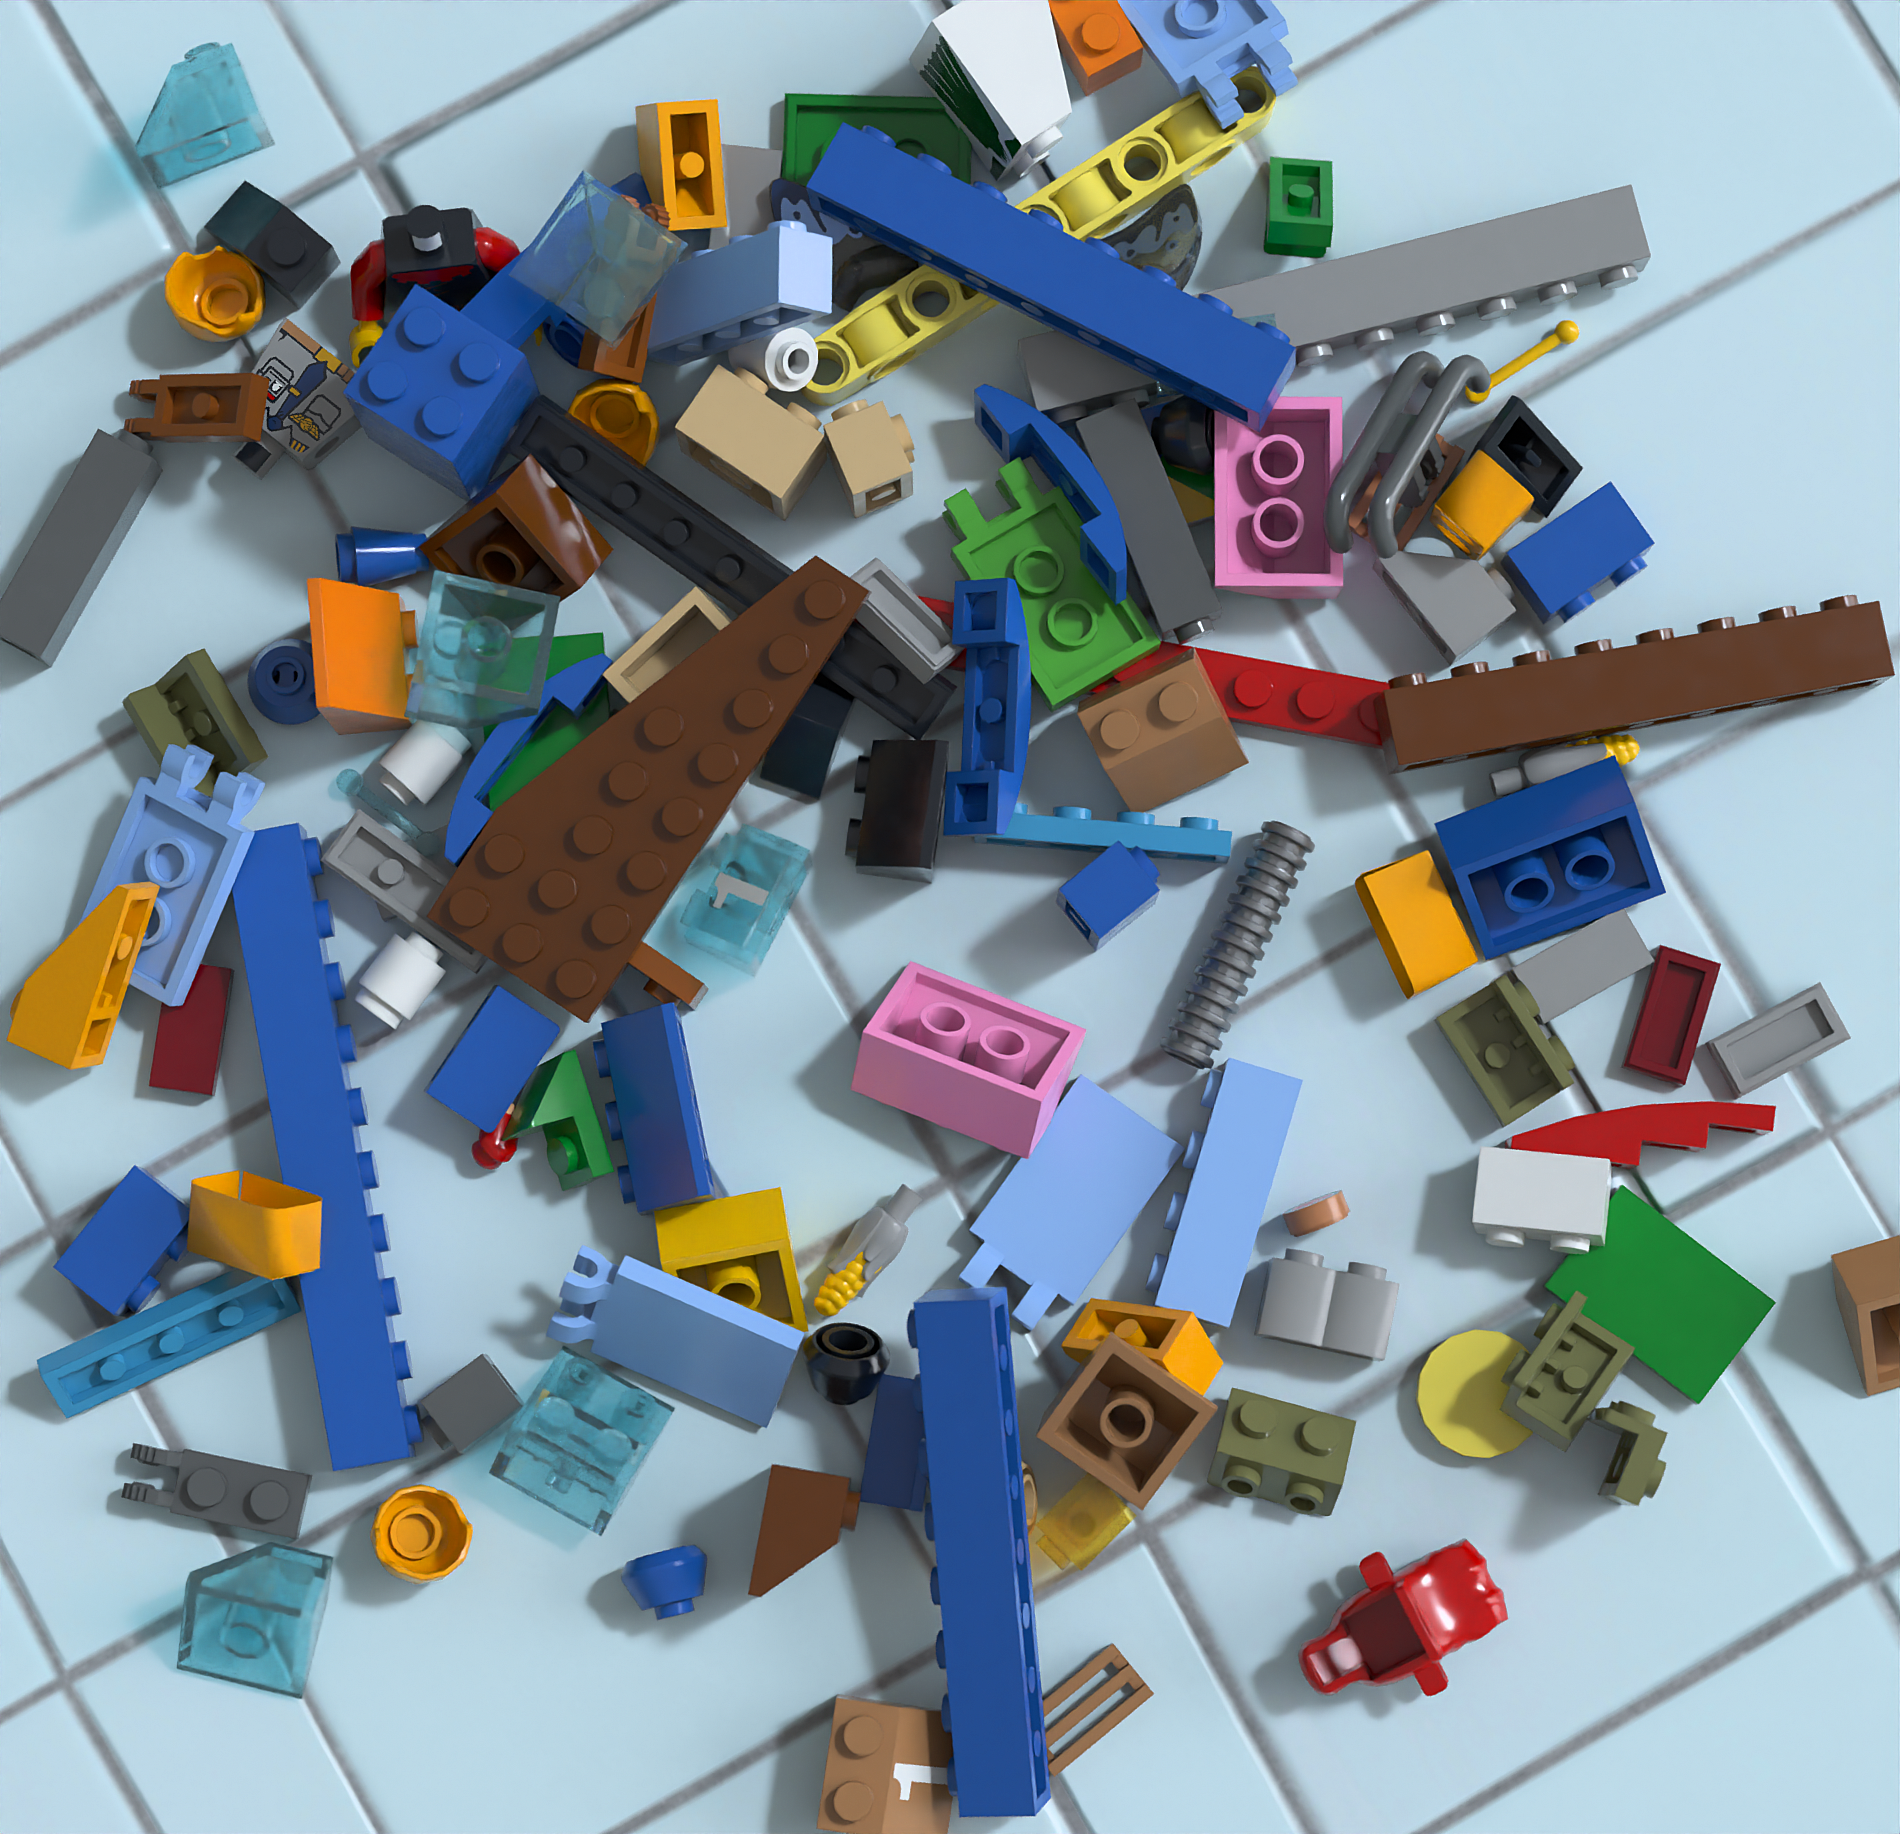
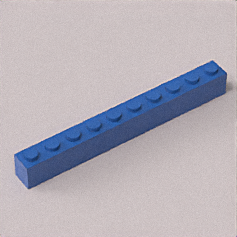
M299 823L256 830L232 886V894L282 1181L285 1185L318 1195L322 1198L320 1268L299 1274L332 1468L333 1471H344L416 1457L414 1443L424 1442L423 1424L418 1404L407 1405L403 1380L413 1378L412 1362L407 1341L396 1342L392 1316L402 1314L398 1284L395 1276L385 1278L381 1253L391 1251L390 1237L384 1213L374 1215L370 1196V1189L380 1187L379 1175L373 1150L364 1152L362 1150L359 1126L368 1125V1112L362 1087L351 1088L347 1064L357 1062L356 1044L351 1025H340L336 1002L346 999L345 981L340 962H329L325 938L335 937L334 919L329 899L318 900L314 877L324 874V863L321 861L323 857L318 837L308 838L306 830Z

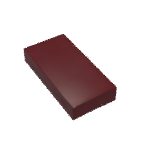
M1659 945L1655 952V962L1652 963L1621 1068L1682 1087L1685 1085L1721 963Z
M200 964L183 1005L168 1006L162 1002L149 1080L150 1087L215 1096L234 978L233 969Z

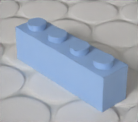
M776 221L768 224L767 231L754 236H735L729 239V245L716 250L694 251L691 253V259L678 264H666L665 269H662L660 274L646 360L682 366L831 314L832 238L806 232V225L800 222Z
M1228 1058L1225 1062L1223 1072L1215 1069L1210 1070L1200 1103L1201 1106L1211 1108L1204 1133L1192 1130L1182 1167L1193 1170L1186 1195L1174 1191L1163 1226L1165 1229L1175 1231L1167 1256L1155 1253L1145 1290L1156 1293L1152 1306L1192 1311L1198 1321L1224 1329L1229 1328L1303 1080L1232 1058Z

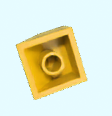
M781 1187L654 1211L663 1272L802 1332L809 1331Z

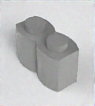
M1288 1248L1286 1249L1284 1259L1273 1257L1269 1260L1254 1332L1255 1336L1378 1362L1385 1360L1400 1285L1385 1280L1387 1269L1364 1263L1349 1262L1347 1272L1336 1271L1322 1267L1323 1255Z

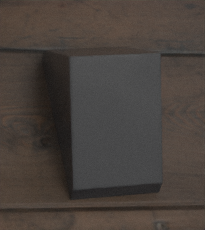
M1514 395L1510 397L1477 442L1466 462L1468 463L1478 450L1487 454L1533 496L1534 502L1530 509L1545 518L1550 515L1583 469L1523 400Z
M819 672L766 753L759 778L820 800L857 698Z

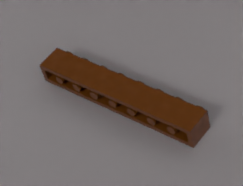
M1846 595L1820 602L1821 611L1797 615L1796 606H1785L1759 613L1758 623L1736 626L1734 617H1724L1698 624V633L1675 637L1673 628H1663L1636 635L1637 644L1613 649L1611 639H1603L1575 646V656L1551 660L1550 651L1542 650L1513 657V667L1489 671L1488 662L1483 661L1450 669L1451 678L1427 682L1426 673H1414L1388 680L1389 689L1383 690L1373 700L1388 775L1879 686L1895 675L1880 602L1874 601L1859 604L1857 595Z

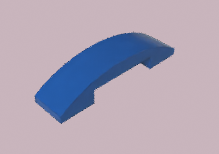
M987 384L974 389L976 426L1006 464L1018 457L1023 461L1031 456L1053 486L1061 488L1084 523L1080 526V560L1115 605L1126 599L1127 553L1124 531L1112 496L1090 459L1056 423L1023 400Z
M995 578L955 581L952 645L966 648L961 771L946 772L943 836L1004 835L1011 820L1022 784L1030 733L1031 665L1026 622L1015 579Z
M601 653L582 660L546 680L521 700L493 730L469 767L450 815L444 856L453 866L459 867L494 813L481 802L556 706H560L578 720L606 685L608 680L602 674L613 664V661L606 655Z

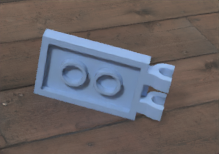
M1117 0L1144 49L1178 95L1183 98L1198 89L1208 109L1222 129L1244 117L1243 109L1234 99L1239 96L1238 90L1230 78L1255 63L1276 97L1298 85L1297 77L1289 68V65L1293 63L1292 57L1282 43L1278 41L1289 34L1286 20L1271 0Z
M169 744L161 763V772L158 779L139 777L78 924L79 926L117 885L149 881L159 885V892L129 984L168 1006H182L255 834L254 831L241 825L240 822L256 805L266 784L246 772H239L237 777L228 772H220L212 798L197 791L194 787L205 777L214 755L195 745H187L184 750L175 744Z
M1081 1074L1056 1108L1049 1126L1028 1159L1020 1158L969 1229L971 1234L984 1243L960 1274L958 1280L969 1288H984L999 1265L1005 1267L1031 1286L1010 1316L1031 1332L1057 1295L1072 1306L1076 1303L1185 1148Z
M584 1245L581 1246L572 1270L589 1278H583L568 1272L559 1293V1297L563 1298L560 1309L575 1317H568L563 1313L555 1311L546 1333L547 1337L564 1343H578L584 1339H592L594 1341L590 1352L760 1426L768 1427L801 1345L804 1332L629 1256H625L621 1265L618 1266L608 1262L597 1251Z

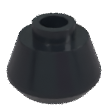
M1185 395L1165 404L1162 407L1160 416L1155 417L1151 425V438L1158 455H1163L1165 461L1170 466L1203 476L1211 475L1214 472V410Z
M832 1323L822 1326L810 1335L803 1344L802 1354L813 1388L823 1395L827 1401L836 1405H852L868 1397L875 1389L890 1363V1351L881 1337L873 1330L854 1323Z

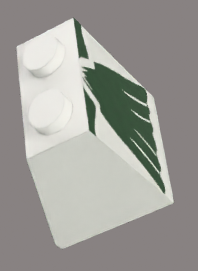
M962 0L931 21L911 54L909 61L935 97L944 105L945 111L960 130L961 127L967 135L972 148L996 181L1012 170H1015L1019 177L1028 174L1050 156L1048 150L1063 138L1059 129L1072 112L1048 0Z

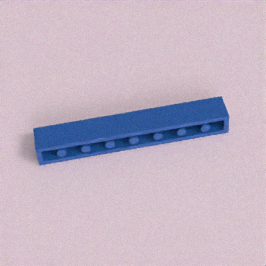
M842 122L806 186L811 208L1189 398L1197 400L1257 432L1261 431L1295 369L1296 347L1289 344V337L1281 330L1264 322H1256L1255 326H1252L1232 316L1233 310L1218 298L1204 293L1199 294L1198 298L1176 288L1175 280L1155 267L1144 265L1139 270L1119 260L1120 254L1107 243L1093 237H1087L1083 242L1063 232V225L1049 214L1037 209H1031L1027 214L1007 204L1006 196L991 185L975 181L971 186L951 176L950 168L930 155L919 153L915 158L895 148L896 143L892 138L874 127L864 125L861 130H858Z
M1006 1287L930 1290L913 1302L914 1309L909 1311L907 1317V1336L910 1347L918 1349L920 1374H916L914 1377L913 1402L917 1413H923L925 1438H922L919 1444L918 1460L920 1472L923 1477H929L931 1502H928L925 1507L924 1527L928 1541H935L937 1566H934L931 1570L930 1594L933 1604L940 1605L943 1630H939L936 1637V1659L939 1668L946 1669L948 1693L943 1696L941 1717L944 1731L952 1733L954 1757L949 1759L947 1767L948 1790L951 1796L958 1797L959 1817L1036 1816L1051 1799L1007 1289Z

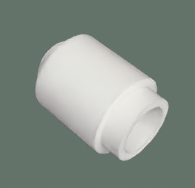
M795 327L728 349L729 361L734 370L737 367L744 368L758 377L769 388L791 392L803 388L814 376L818 364V350L813 338L806 331Z
M434 711L425 721L418 718L379 760L378 764L386 773L378 781L405 806H408L414 798L425 806L466 762L462 756L472 744L444 717Z
M412 931L406 941L394 934L358 982L363 987L354 1000L396 1029L404 1017L408 1020L413 1017L446 973L444 969L436 964L443 953L414 931Z

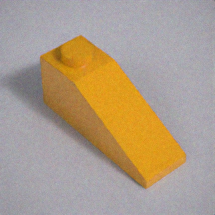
M150 881L117 885L25 981L24 987L17 993L11 1006L10 1017L12 1024L6 1041L70 1070L103 1064L159 892V885Z

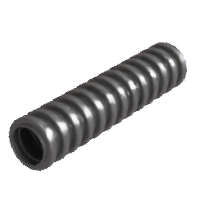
M1278 821L1263 822L1261 831L1265 835L1262 840L1255 839L1252 847L1257 852L1254 858L1247 857L1244 862V866L1248 871L1245 876L1239 875L1236 879V884L1240 888L1237 894H1229L1227 899L1228 903L1231 904L1229 912L1222 911L1219 916V920L1223 923L1220 930L1213 929L1210 936L1214 940L1212 948H1204L1202 955L1206 958L1203 966L1196 965L1193 972L1198 978L1195 984H1187L1185 991L1189 994L1186 1002L1179 1001L1177 1010L1181 1014L1178 1020H1170L1168 1027L1172 1030L1169 1038L1163 1037L1160 1042V1046L1164 1048L1163 1051L1202 1070L1204 1068H1212L1214 1060L1210 1055L1213 1050L1220 1051L1223 1045L1222 1041L1218 1038L1221 1032L1228 1033L1231 1028V1024L1227 1019L1230 1014L1236 1015L1240 1009L1239 1005L1235 1002L1238 996L1245 997L1248 988L1244 985L1246 978H1254L1256 974V969L1252 967L1254 961H1262L1265 955L1261 946L1263 942H1271L1273 934L1269 929L1272 924L1279 925L1282 917L1277 912L1280 906H1288L1290 898L1286 893L1289 888L1295 889L1297 887L1298 879L1294 876L1297 871H1304L1307 865L1303 859L1304 854L1312 853L1315 848V844L1308 835Z

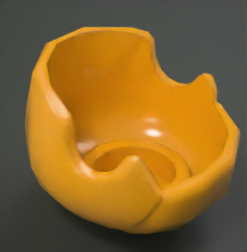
M215 246L210 252L199 255L183 252L176 258L164 276L165 301L180 327L198 340L226 342L249 333L254 328V325L261 320L266 309V287L259 271L241 255L232 251L228 252L221 246Z
M598 379L577 391L567 412L646 466L656 450L660 436L659 417L648 393L643 392L639 385L622 379Z
M419 1484L396 1490L376 1509L370 1539L376 1557L392 1576L417 1585L442 1580L464 1562L473 1536V1526L467 1520L457 1499L453 1495L431 1486Z

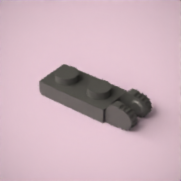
M133 1443L130 1458L137 1459L139 1463L152 1466L162 1464L178 1467V1477L174 1492L156 1489L154 1485L134 1481L131 1484L124 1483L121 1497L170 1507V1513L299 1539L312 1475L191 1449H184L183 1453Z

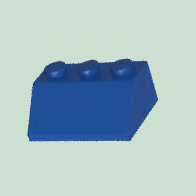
M1615 755L1434 823L1486 960L1666 893L1636 803Z
M674 1002L658 1005L601 1023L604 1039L594 1040L593 1049L599 1077L611 1076L616 1101L605 1103V1110L612 1141L624 1139L628 1164L617 1166L624 1204L636 1202L637 1211L643 1216L653 1214L657 1210L715 1200L716 1194L681 1016Z

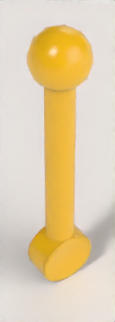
M1571 320L1559 322L1552 335L1490 375V387L1485 392L1478 394L1471 392L1466 385V399L1473 404L1485 402L1488 399L1490 390L1559 344L1574 343L1579 336L1577 324Z

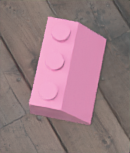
M1279 397L1260 432L1214 410V588L1272 599H1337L1343 588V554L1333 552L1327 543L1323 528V511L1331 484L1343 465L1342 397Z
M910 961L862 1033L850 1090L934 1122L941 1127L949 1128L992 1145L999 1150L1028 1159L1052 1120L1083 1043L1086 1029Z

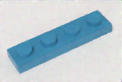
M1016 802L1004 835L974 836V843L1103 853L1119 840L1128 852L1137 845L1150 858L1227 864L1231 852L1232 831L1218 830V820L1202 817H1182L1180 819V827L1154 825L1155 815L1141 812H1117L1116 822L1091 820L1090 809L1068 806L1054 807L1053 816L1027 814V804Z
M236 1268L37 1359L41 1378L65 1417L69 1418L299 1313L302 1309L298 1296L287 1277L269 1280Z

